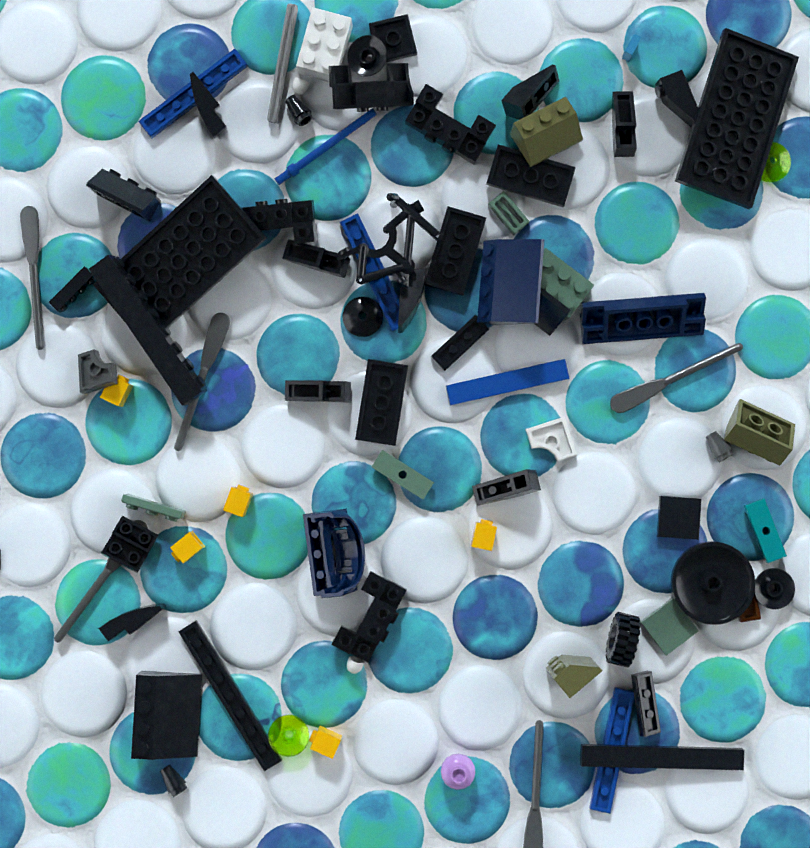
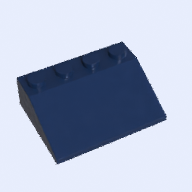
M496 239L483 241L477 322L490 325L538 323L545 240Z

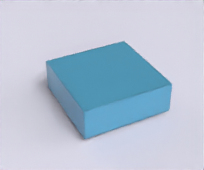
M633 35L622 59L629 62L641 39L640 36Z

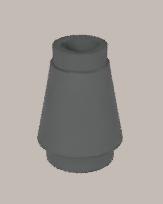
M717 431L706 436L714 459L717 458L721 462L733 455L731 446Z

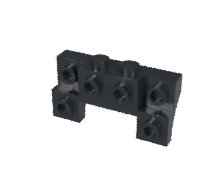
M408 63L386 64V81L352 82L351 65L329 66V86L332 87L333 109L357 108V112H369V108L376 107V111H388V107L413 106L414 93L410 83Z
M425 84L415 101L414 107L406 118L405 124L425 135L424 138L431 143L437 142L442 145L441 148L450 154L453 152L470 163L475 164L496 124L478 115L471 128L465 126L436 109L443 97V93Z
M287 199L275 200L276 204L268 205L267 201L255 202L256 206L242 208L261 231L293 227L295 244L316 242L314 200L288 203Z
M370 571L361 590L375 598L360 626L354 632L341 625L331 644L367 663L379 642L384 643L389 631L386 629L390 623L394 624L399 615L396 610L407 591L403 586Z

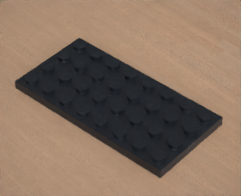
M728 28L722 31L675 182L746 209L753 207L799 59L798 56Z
M211 175L121 260L125 265L123 268L127 274H131L136 280L135 286L147 296L148 301L146 302L158 312L160 316L158 319L161 324L169 328L264 242L267 237L220 182ZM95 282L93 284L94 287L120 316L98 282Z

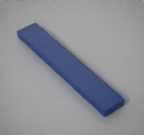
M233 49L197 77L212 94L247 68L248 65L237 50ZM191 82L138 121L151 139L196 106Z
M358 213L340 221L352 249L365 243L369 249L375 250ZM367 257L366 274L384 268L380 258ZM389 277L369 282L392 332L397 330L400 299Z
M562 359L446 385L451 406L570 378L566 361Z
M614 687L602 744L625 745L634 703L633 691ZM597 767L589 805L591 810L611 813L620 767Z

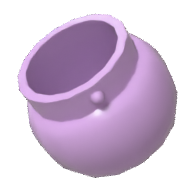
M452 754L442 763L441 777L450 788L456 790L465 789L474 781L475 765L466 755Z

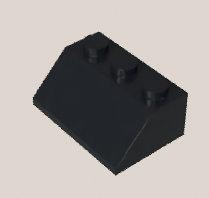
M102 168L87 182L86 186L96 195L149 222L161 201L156 196L157 192L147 187L145 190L138 187L139 183L130 178L127 181L120 178L121 174L112 169L108 172Z

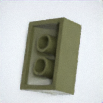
M567 97L514 122L510 133L530 167L583 140L577 113Z
M739 399L726 426L724 440L780 466L793 450L795 424Z
M572 655L555 656L548 662L549 666L546 667L553 679L569 698L574 696L603 671L591 657Z

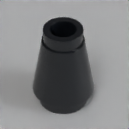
M291 95L286 99L285 103L296 124L304 126L312 120L311 110L295 95Z
M171 764L160 771L168 794L171 793L175 797L187 789L186 781Z

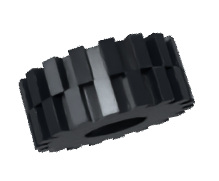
M622 612L615 614L606 643L607 653L605 656L607 663L630 667L632 660L635 658L637 644L639 643V629L641 627L639 616Z

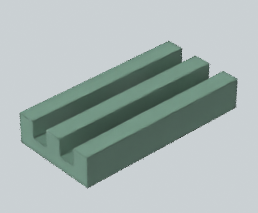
M504 191L488 203V206L513 236L530 222ZM501 198H503L507 202V204L512 208V210L523 221L521 224L507 209V207L502 203V201L500 200ZM495 203H497L499 207L505 212V214L515 224L516 228H514L511 225V223L506 219V217L500 212V210L495 206Z

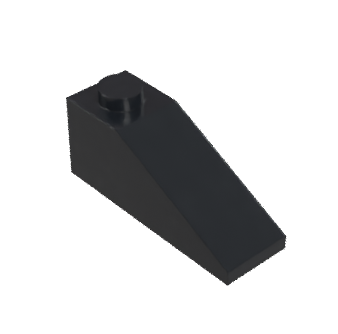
M552 64L512 87L501 100L506 116L520 120L536 110L559 82L556 65Z
M683 70L660 78L655 84L657 97L661 98L662 103L692 128L698 106Z
M529 469L472 486L477 506L541 490L536 470Z

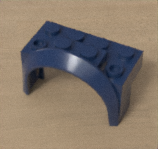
M347 508L303 514L313 595L321 596V598L341 597L357 591V585L361 580L365 566V547L362 534L355 521L347 514ZM343 527H346V528H347V529L334 530V528H343ZM331 535L333 537L336 551V567L334 564ZM353 570L352 572H348V573H339V572H338V571Z

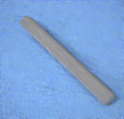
M288 4L286 8L267 116L268 122L278 123L298 13V6L295 4Z

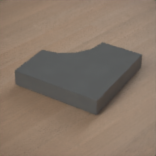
M95 349L78 354L80 393L87 394L117 384L116 364L104 363L100 358L99 351Z

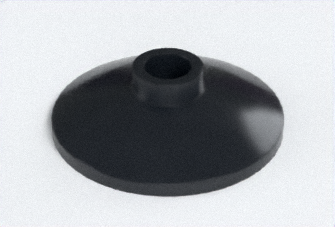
M361 36L349 47L347 54L348 64L360 76H373L380 72L386 63V47L375 36ZM368 55H372L370 61H366Z
M369 297L354 298L344 308L343 323L346 329L355 336H371L382 325V309L375 300ZM361 312L366 313V318L363 320L359 318Z
M769 568L762 571L755 579L754 595L757 601L764 607L781 609L792 601L795 594V584L792 577L786 571L778 568ZM774 584L775 590L771 592L769 586Z

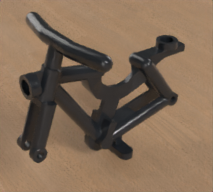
M388 193L386 198L388 201H391L390 206L392 208L398 206L402 209V212L383 227V232L389 233L386 245L374 250L369 249L365 243H362L353 249H350L348 246L338 252L340 255L337 257L338 262L353 254H359L356 277L358 284L363 285L394 274L398 276L399 279L397 281L400 285L407 281L400 272L410 274L415 269V263L412 260L415 222L436 241L442 239L441 232L421 216L420 213L424 209L419 200L412 204H407L397 193ZM407 218L403 257L393 248L397 241L396 227ZM387 256L396 263V265L366 274L367 257L381 258Z

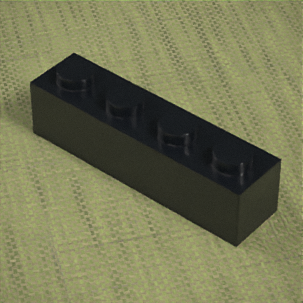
M84 266L49 301L58 312L66 311L68 305L75 302L77 296L84 293L88 285L94 283L95 278L90 270Z

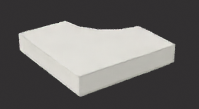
M565 417L525 429L531 448L548 450L554 455L557 462L577 456Z

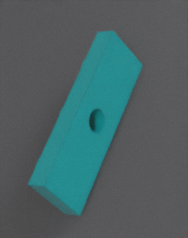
M765 498L744 505L765 562L770 563L786 557V552ZM764 527H766L767 532L765 534H763L762 529Z

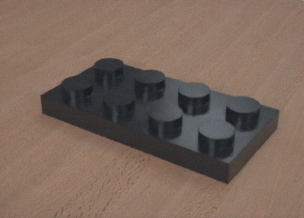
M498 144L486 185L564 207L576 167L550 159L530 167L521 151Z
M447 206L440 230L442 239L436 243L424 285L457 295H464L487 217Z
M368 359L355 440L396 446L408 365Z

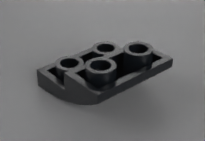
M122 516L101 554L138 573L159 535Z

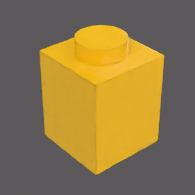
M118 374L117 384L104 388L100 398L116 406L123 407L134 385L128 383L130 379Z
M239 484L237 487H231L223 511L245 517L253 493L249 492L250 488Z
M481 519L480 522H475L471 547L492 551L497 529L496 526L492 525L493 521Z
M191 531L170 548L173 551L171 554L177 562L185 563L206 546Z
M319 726L318 730H313L309 742H312L310 749L333 759L342 735Z

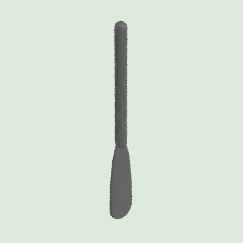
M26 206L20 213V222L30 271L36 348L42 350L44 348L37 266L39 256V219L36 208Z
M216 313L212 317L201 356V369L198 374L204 381L209 369L216 360L230 326V318L225 313ZM199 397L188 404L174 445L176 451H181Z
M737 343L665 378L652 380L620 392L611 398L610 406L613 411L624 413L655 396L667 385L741 351L743 345Z
M141 520L134 521L135 523L148 529L147 524ZM108 558L102 573L55 635V642L59 643L63 640L110 574L118 569L121 564Z
M537 720L535 723L532 798L526 822L523 848H543L542 817L539 808L543 722L541 720Z

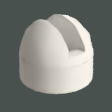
M295 77L292 83L293 91L298 95L304 94L309 87V83Z
M350 656L347 661V670L353 674L360 672L364 661L358 657Z

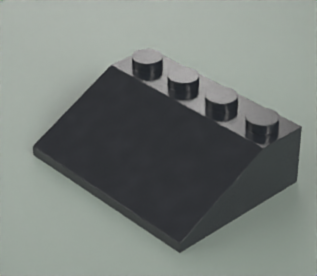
M140 671L136 675L131 759L156 760L198 756L202 674Z

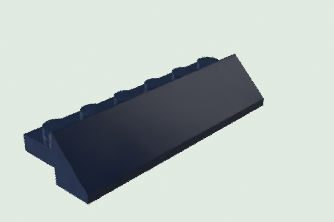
M705 293L582 302L580 313L582 344L704 335L706 322L704 315Z

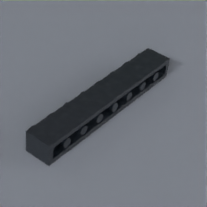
M105 256L89 268L90 272L181 405L190 404L207 392L205 381L201 376L196 375L192 362L188 358L185 359L181 353L183 351L181 346L170 337L171 332L168 327L161 324L158 319L160 317L158 312L146 302L148 301L147 296L135 286L136 280L131 274H127L123 268L125 267L123 261L118 256Z

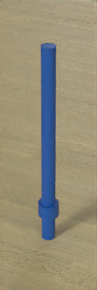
M373 108L370 109L369 112L363 114L297 163H292L286 167V171L274 178L277 184H282L291 176L294 178L300 173L301 169L377 115Z

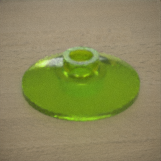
M772 142L761 178L762 181L776 182L784 178L789 172L791 157L783 145ZM770 157H774L776 163H771Z
M295 715L280 716L269 728V744L279 755L286 757L298 755L308 744L309 729L306 723ZM286 731H292L293 736L287 737Z

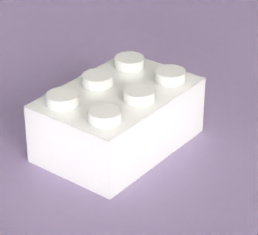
M312 7L296 64L298 74L329 82V66L343 64L353 28L351 17Z

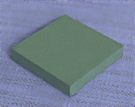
M673 597L641 621V624L666 656L699 631L690 618L680 609Z

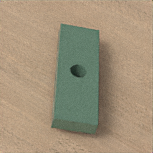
M383 450L372 465V468L421 499L425 498L434 483ZM405 471L407 473L406 478L401 479L399 472Z
M123 494L121 500L122 503H126V507L129 509L138 510V508L146 509L145 513L158 516V513L166 515L165 519L174 522L184 518L186 513L185 510L131 494Z

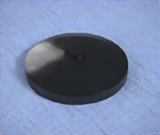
M715 541L702 542L688 548L677 559L671 574V590L677 605L692 619L710 625L724 624L738 618L749 607L755 593V575L748 559L733 546Z

